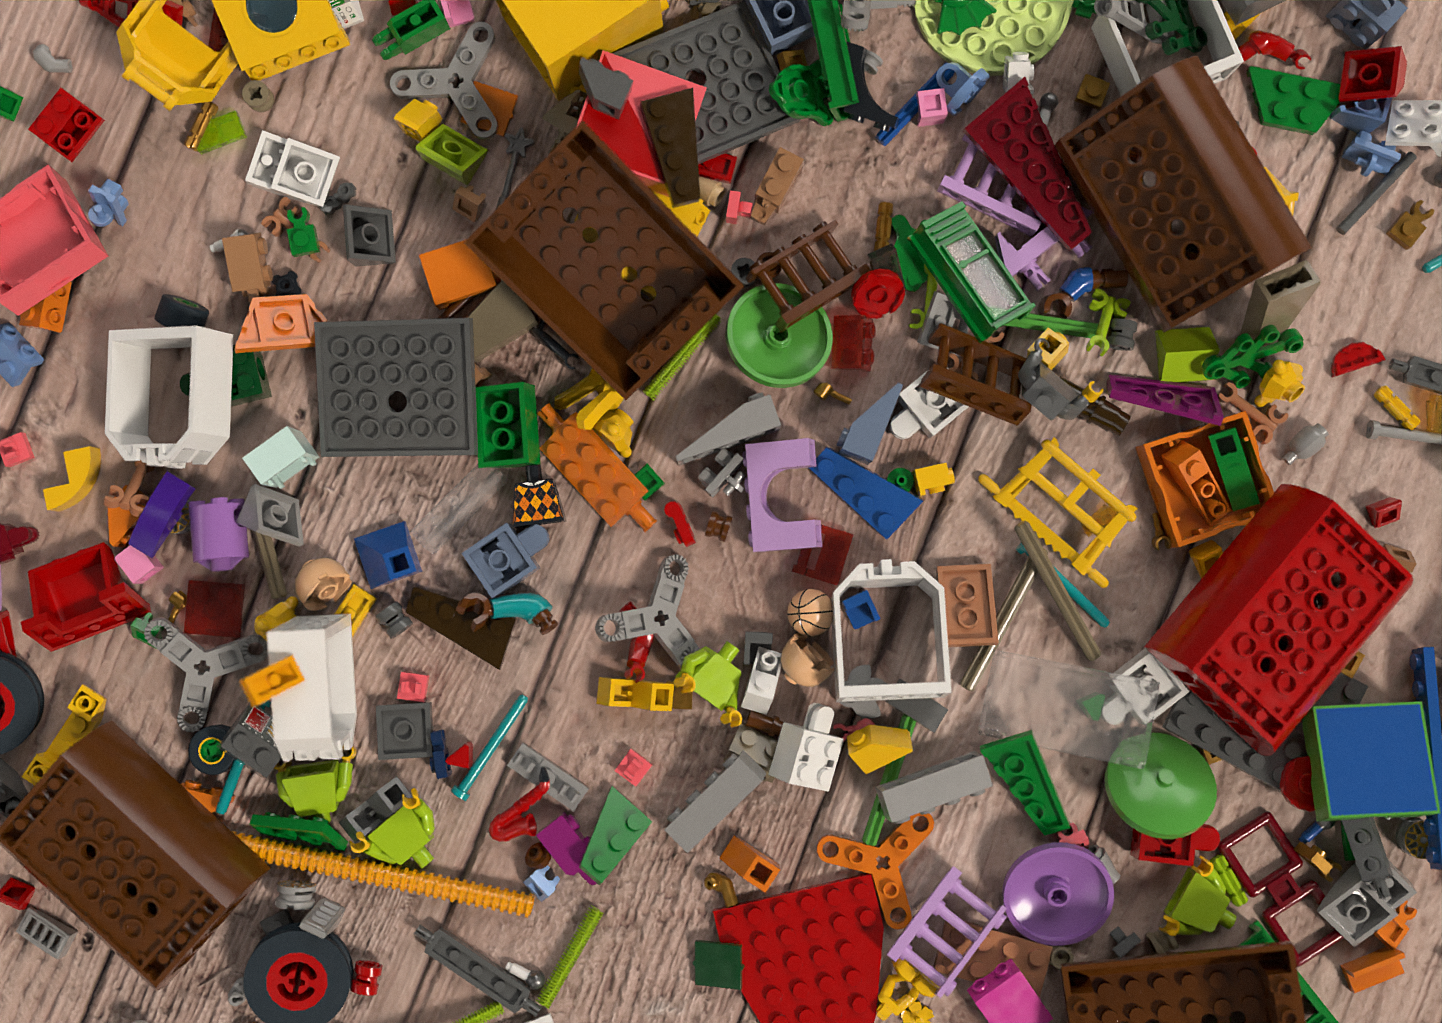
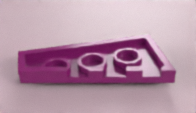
M1108 375L1106 384L1109 398L1219 426L1222 424L1224 416L1215 387Z

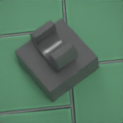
M1119 926L1110 932V935L1118 944L1112 950L1118 958H1122L1141 943V939L1135 932L1127 937Z

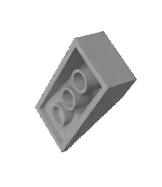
M762 392L748 397L747 403H744L676 456L679 466L720 452L722 449H728L779 431L781 423L771 395L764 396Z

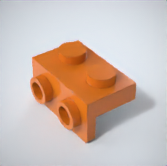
M71 281L20 314L19 325L61 333L67 310Z

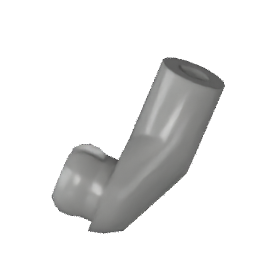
M40 44L34 49V60L45 71L49 73L72 72L73 65L70 59H55L51 55L49 47L44 44Z
M244 977L238 978L229 991L228 1002L232 1006H239L246 999L243 986Z

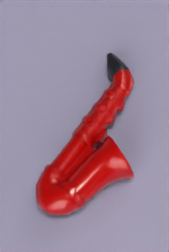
M545 766L541 767L540 784L513 803V806L503 813L496 815L490 822L488 831L492 839L498 842H508L521 835L533 837L537 834V824L533 814L529 813L525 817H522L521 814L528 811L530 805L533 806L537 800H541L543 794H546L549 790L550 778Z

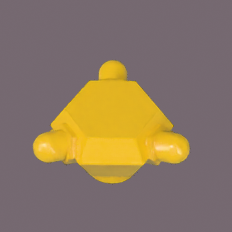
M1275 360L1272 368L1266 372L1259 385L1260 394L1255 397L1254 404L1257 407H1263L1276 399L1287 400L1291 403L1299 398L1305 390V386L1301 383L1303 380V367L1300 364Z
M619 408L614 413L607 411L593 426V431L609 448L618 451L622 457L627 458L631 455L630 442L632 431L630 427L634 423L633 420Z
M290 596L285 602L281 601L263 614L258 615L254 622L255 632L267 642L268 631L296 617L294 610L299 603L298 599L295 596Z

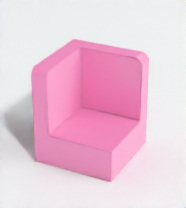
M441 0L444 15L450 28L475 20L470 0Z
M944 88L918 91V127L944 124L948 115Z
M131 545L115 556V561L133 584H143L164 568L156 556L152 559Z

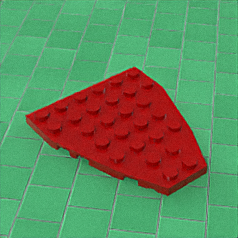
M865 873L738 903L730 907L725 906L713 909L720 942L742 944V964L745 965V968L742 970L741 992L760 1023L875 1022L884 926L871 874Z

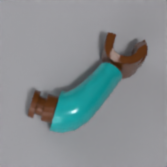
M471 593L459 601L456 608L458 614L461 615L469 611L476 612L479 617L473 619L470 626L473 632L485 625L488 616L491 619L520 617L526 620L528 624L534 623L537 628L541 627L539 632L542 635L551 632L558 625L556 620H552L553 615L550 612L552 605L539 594L519 593L488 599L480 593Z

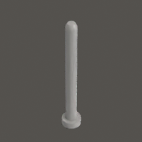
M1370 420L1367 424L1366 437L1368 439H1377L1378 436L1442 445V434L1381 426L1379 421Z

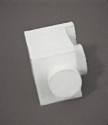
M1013 52L1012 56H1005L1003 90L1005 92L1010 90L1022 78L1026 77L1029 84L1028 88L1031 94H1034V88L1029 83V80L1034 78V64H1031V61L1028 59L1029 53Z

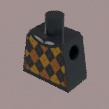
M541 465L525 466L527 482L515 483L513 527L520 528L535 524L544 525L567 522L555 480H543Z

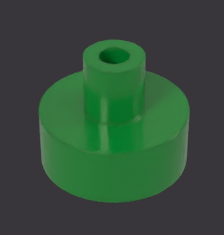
M905 468L892 470L886 478L887 481L895 483L908 492L914 484L913 475Z

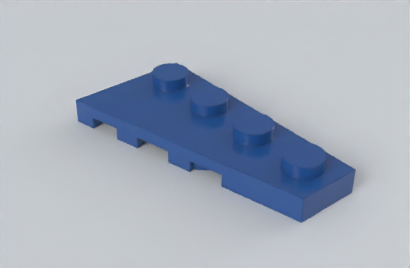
M826 447L816 458V467H808L886 540L924 501V499L909 493L895 483L887 481L875 472L867 470L829 447Z

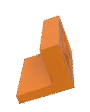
M1384 947L1344 963L1340 967L1350 991L1357 993L1404 974L1405 972L1400 960L1406 957L1404 952L1398 949L1393 950Z

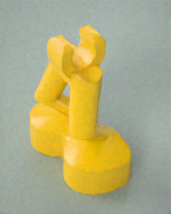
M898 958L896 962L892 960L893 967L898 974L887 976L878 995L880 1003L877 1006L876 1014L883 1021L891 1013H894L896 1016L902 1013L917 1000L919 993L925 997L933 998L935 996L934 993L939 988L938 985L906 959L902 961ZM896 982H911L912 988L907 994L896 1001L891 997Z

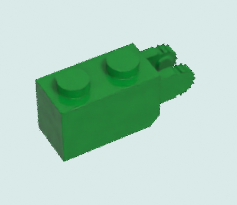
M422 0L391 18L386 23L388 28L374 35L372 42L375 46H381L393 38L396 39L395 43L389 45L380 53L382 59L389 60L402 52L405 55L450 30V27L435 0Z

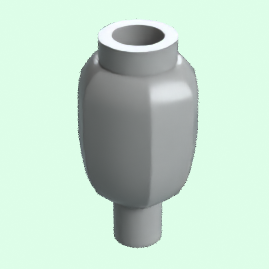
M1316 423L1314 426L1304 427L1290 441V451L1282 457L1284 462L1291 465L1297 459H1307L1313 456L1325 445V437L1329 435L1327 430L1319 423Z

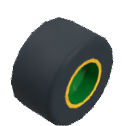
M163 294L154 319L165 327H205L209 310L188 299Z
M223 724L208 726L199 730L192 737L188 747L189 759L192 765L201 773L216 775L231 769L234 758L216 747L231 728L230 726Z

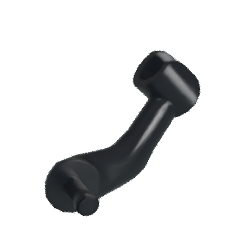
M541 318L538 329L532 327L533 334L545 346L563 359V365L566 369H576L569 366L567 360L569 357L579 360L578 355L570 354L554 338L544 332L543 328L546 322Z

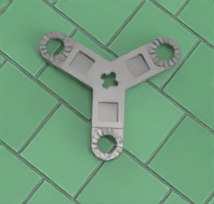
M838 0V3L843 5L841 26L845 29L849 28L848 30L850 31L852 28L854 31H865L869 24L870 9L897 8L898 5L911 7L915 5L916 0Z
M476 22L471 25L448 68L397 71L390 79V87L393 93L400 99L451 97L474 135L482 140H490L498 131V123L473 82L494 44L495 34L492 27L485 22ZM477 31H487V40L484 42L475 41L474 36ZM458 76L463 83L459 84V88H454L450 82H453L455 77ZM402 78L411 81L410 88L405 91L397 89L399 80H402ZM482 119H488L492 123L490 130L487 132H481L477 129L478 122Z
M677 554L664 558L660 565L648 607L601 616L595 625V631L599 639L605 642H613L653 634L681 669L684 657L690 652L693 653L700 649L675 616L685 586L684 582L689 573L686 559ZM672 561L679 564L680 571L677 576L672 575V572L669 570V565ZM658 613L664 616V620L660 623L654 621V617L658 616ZM608 620L612 621L615 625V632L612 636L604 631V623Z
M165 618L152 619L147 624L144 632L148 643L186 672L177 716L179 727L186 732L198 731L203 727L215 677L260 663L268 656V642L260 635H251L205 650ZM156 625L164 626L167 636L157 639L152 635L151 629ZM259 642L262 644L264 651L260 655H252L248 651L249 644ZM201 660H205L206 665L210 666V669H205L204 673H200L199 668L194 664H199ZM196 712L200 716V720L195 724H189L184 720L185 713Z

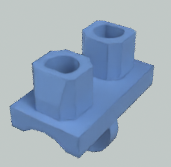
M1363 130L1359 131L1343 151L1342 158L1361 166L1360 174L1367 177L1372 171L1387 175L1391 167L1400 160L1401 153L1395 152L1396 146H1385V141H1381L1379 145L1372 143L1370 133Z
M107 179L101 188L92 185L88 190L94 203L88 212L91 223L98 227H104L109 225L114 218L118 225L123 227L127 221L123 212L129 203L121 195L123 192L122 186L110 179Z

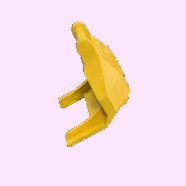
M139 0L116 31L125 68L121 77L128 82L132 80L157 98L168 111H171L176 105L211 102L238 65L229 40L221 51H214L164 14L162 7L167 0Z

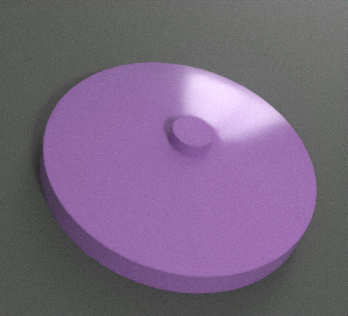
M1054 842L1039 845L1028 850L1011 865L1004 879L1002 897L1004 906L1007 908L1005 910L1006 914L1017 931L1028 939L1040 944L1063 946L1080 942L1093 935L1102 927L1113 907L1114 887L1107 868L1094 853L1075 844Z

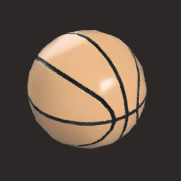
M806 589L798 592L788 605L787 616L789 623L794 630L805 636L814 637L823 634L830 628L833 622L832 601L820 590Z

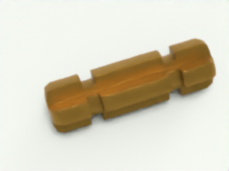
M203 102L200 107L202 112H198L189 131L191 135H187L184 145L190 150L196 152L200 150L202 145L201 139H205L213 122L211 118L212 116L215 117L218 111V106L213 102Z
M880 202L878 206V215L880 216L877 218L875 235L877 241L874 244V253L879 255H886L889 252L888 240L890 239L892 224L890 216L893 214V204L889 202Z

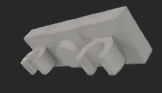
M524 742L507 765L536 786L540 784L539 774L541 767L545 766L550 778V788L546 793L572 811L576 809L589 790L588 786Z

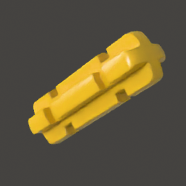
M1384 385L1377 389L1374 397L1380 403L1384 402L1383 406L1397 421H1402L1401 425L1405 429L1413 430L1420 424V419L1415 414H1410L1411 410L1396 395H1392L1393 391L1388 386Z

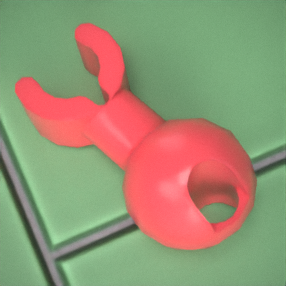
M864 718L859 720L856 725L846 726L842 723L834 724L833 728H841L843 731H848L841 737L844 739V742L847 736L856 730L876 724L871 719Z

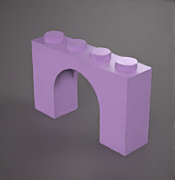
M803 438L745 444L746 451H743V464L747 467L748 477L745 478L744 485L746 493H749L750 502L747 505L746 512L748 520H751L752 531H749L748 540L750 547H753V552L822 547L821 520L785 522L771 512L767 503L768 486L778 473L788 469L816 467L815 440Z

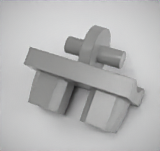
M722 449L714 459L724 469L716 475L706 467L698 476L701 483L706 487V492L711 497H714L727 482L729 484L723 489L727 496L734 489L740 493L744 490L739 483L746 476L739 471L732 478L743 465V458L738 453L734 455L728 450Z

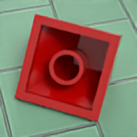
M1402 46L1345 51L1339 101L1397 97L1404 87L1407 60Z

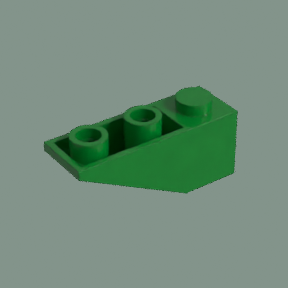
M1236 427L1208 435L1233 511L1260 504Z

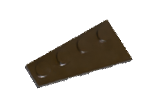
M693 88L641 101L640 108L672 208L699 202L700 186Z
M413 587L405 611L407 614L498 670H501L517 618L491 619L488 616L485 625L473 632L470 626L473 619L479 617L476 612L469 611L464 615L458 614L456 608L460 600Z

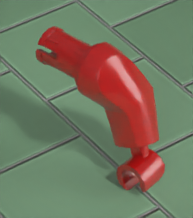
M1260 30L1250 33L1249 37H1247L1249 40L1238 47L1244 62L1258 53L1260 55L1262 53L1263 55H1272L1283 61H1286L1289 57L1296 68L1303 70L1305 67L1298 62L1299 59L1307 57L1311 60L1305 50L1298 49L1294 51L1295 45L1279 35Z
M629 601L619 612L637 608ZM653 634L631 639L627 666L630 668L624 673L626 679H630L633 676V672L636 674L635 683L644 679L645 671L643 668L654 640Z

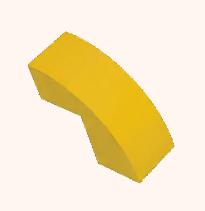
M88 446L63 452L69 484L43 489L47 510L59 512L79 503L91 491L100 471V448Z
M599 677L596 704L634 707L649 711H672L674 684L646 680L635 683L636 679Z

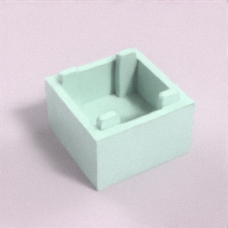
M286 426L242 459L261 485L282 489L285 487L284 482L309 464L315 466L317 464L315 460L319 458V455L302 431Z

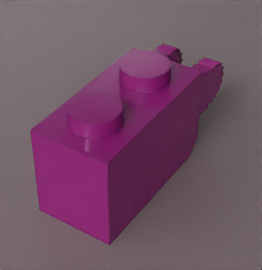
M564 811L541 829L536 836L566 875L574 876L579 872L582 878L587 881L586 883L596 885L597 883L579 868L590 837H584L579 831L581 826L572 814L568 816Z

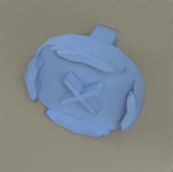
M955 62L942 65L937 71L936 80L938 85L944 88L945 92L952 97L947 105V111L952 116L959 114L962 111L960 106L963 103L967 105L985 86L986 79L990 77V74L981 68L971 75ZM947 69L954 70L957 75L954 84H949L945 80L944 74Z

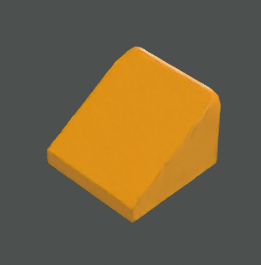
M1213 540L1189 550L1201 578L1223 554L1222 548Z

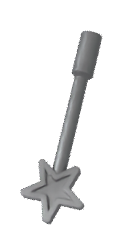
M522 127L516 136L505 134V138L510 142L506 153L508 155L512 154L502 196L499 197L496 209L509 196L519 154L526 158L525 148L534 145L532 139L524 137V129Z

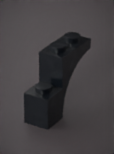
M847 42L859 103L845 106L843 111L849 114L848 119L863 124L866 119L875 122L874 128L889 132L890 127L897 129L900 119L884 111L873 99L867 87L864 72L867 49L863 46Z

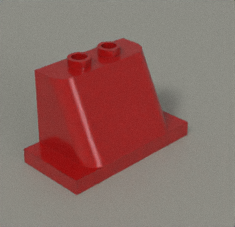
M105 542L28 571L34 617L21 621V628L25 634L50 652L134 621L136 617H144L147 613H151V607L148 602L123 581L112 549Z

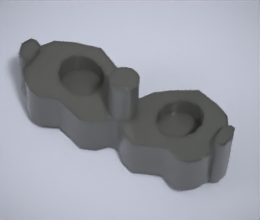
M348 182L340 184L337 193L326 198L324 206L320 207L321 211L332 215L336 210L341 209L342 203H347L351 197L356 196L357 188L355 185Z

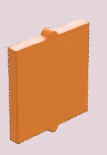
M474 81L473 84L497 120L498 131L496 134L504 137L510 119L514 118L512 113L518 95ZM462 116L460 122L467 124V122ZM482 119L478 122L477 128L489 131L492 123L488 119Z

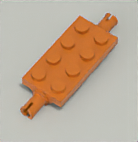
M548 403L537 413L552 430L551 437L539 449L610 527L614 526L625 515H630L644 532L648 531L657 522L641 504L643 502L641 499L648 492V489L593 429L584 430L578 428L576 421L577 412L564 420Z

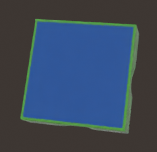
M1422 701L1312 706L1303 717L1302 725L1306 751L1311 761V787L1316 821L1356 820L1365 817H1418L1440 814Z

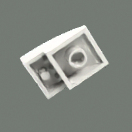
M262 130L245 181L250 186L289 199L323 207L340 157L296 140L285 139Z

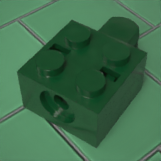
M233 345L231 407L272 397L262 352L235 353V345ZM190 372L184 374L180 379V389L189 397Z

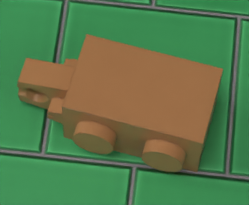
M782 147L779 148L755 193V205L751 213L752 220L765 225L774 212L779 213L803 167V158Z
M261 233L222 238L232 292L242 291L243 297L248 296L249 304L252 298L264 297L263 294L268 293L267 287L271 286L270 281L273 280L271 266L267 265L265 254L268 253L265 238L261 237Z

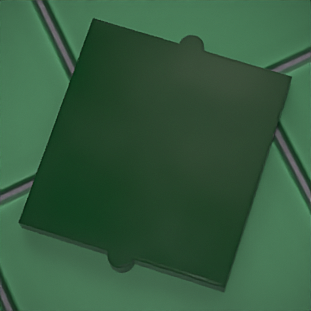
M696 940L695 960L692 962L695 966V985L741 990L742 970L745 968V965L742 964V944Z

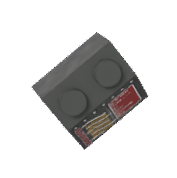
M250 702L216 746L262 778H267L282 758L274 741L272 716L259 706L252 707Z

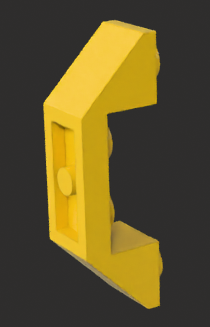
M82 684L67 707L72 711L47 751L35 755L22 778L35 786L62 753L99 726L103 719L107 699L85 684Z

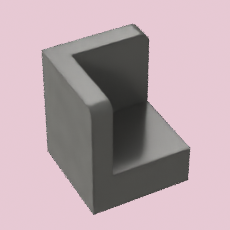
M745 631L744 664L754 663L758 647L771 650L773 633Z

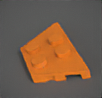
M307 294L252 298L234 351L235 353L315 347L314 322H327L328 320L315 308L314 302Z

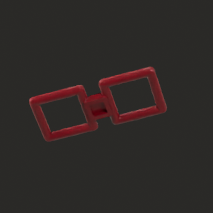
M1269 811L1262 813L1220 841L1217 848L1221 855L1226 858L1229 867L1247 895L1254 898L1267 890L1275 904L1262 912V918L1278 942L1290 941L1275 917L1310 894L1319 906L1325 895L1317 882L1313 880L1308 881L1301 887L1295 882L1291 873L1301 868L1303 861L1298 853L1293 850V845L1273 814ZM1267 825L1289 859V862L1253 884L1231 850V847ZM1333 927L1334 931L1299 954L1294 947L1297 967L1302 966L1344 937Z

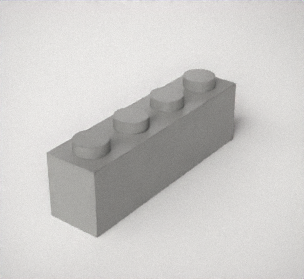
M744 750L738 756L734 753L731 754L722 764L725 768L719 774L714 771L704 781L706 787L702 791L694 790L685 800L688 804L682 810L677 807L667 817L669 823L664 830L687 853L763 781L766 772Z
M973 751L876 786L875 788L885 818L891 823L900 824L909 821L910 816L917 813L921 815L929 814L935 811V807L939 805L956 804L961 801V797L981 795L986 792V788L993 785L984 756Z

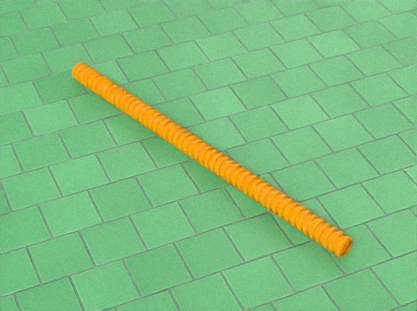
M232 831L263 861L267 860L268 864L275 862L277 866L283 864L284 867H289L291 865L292 869L300 867L301 871L308 869L311 873L317 871V874H322L324 872L326 876L333 874L334 878L341 876L344 880L347 877L350 878V881L358 879L359 883L366 881L368 885L375 883L377 887L381 884L383 888L391 886L392 890L400 888L401 892L408 890V893L411 894L415 891L417 895L424 893L425 897L433 895L434 899H437L439 896L444 901L446 898L450 899V902L458 900V904L466 902V905L470 906L472 903L477 908L482 905L483 909L491 907L492 911L500 909L501 913L504 910L508 911V914L515 912L516 916L524 914L525 918H528L532 913L535 899L533 893L525 895L524 891L521 894L517 893V890L510 892L509 888L501 890L500 886L492 888V885L489 884L486 887L484 883L477 885L476 881L468 883L467 879L460 881L456 877L453 880L451 876L444 878L443 874L435 876V873L427 874L424 870L421 873L418 872V869L410 871L409 867L402 869L400 865L394 867L393 864L386 866L385 862L377 864L376 860L369 862L366 858L362 861L360 857L353 859L352 855L344 857L343 853L336 855L332 851L329 854L327 850L320 852L319 848L311 850L309 846L303 848L299 844L296 847L294 843L287 845L285 841L278 843L276 839L270 841L269 838H264L262 840L261 836L254 838L252 834L246 836L245 833L241 832L238 835L237 831Z

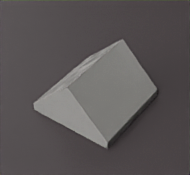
M257 484L252 485L236 522L255 532L301 547L304 542L299 500Z

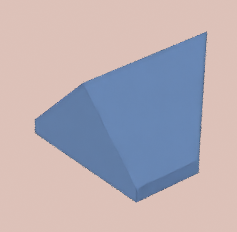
M1392 98L1368 99L1363 102L1357 101L1354 102L1355 106L1345 108V105H1342L1331 113L1330 118L1356 134L1361 130L1370 133L1386 121Z

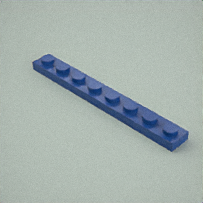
M1422 647L1413 649L1410 656V666L1414 671L1412 692L1414 697H1416V702L1422 701L1440 807V814L1426 816L1424 821V831L1428 836L1429 846L1426 850V858L1428 863H1430V869L1442 870V731L1434 647Z

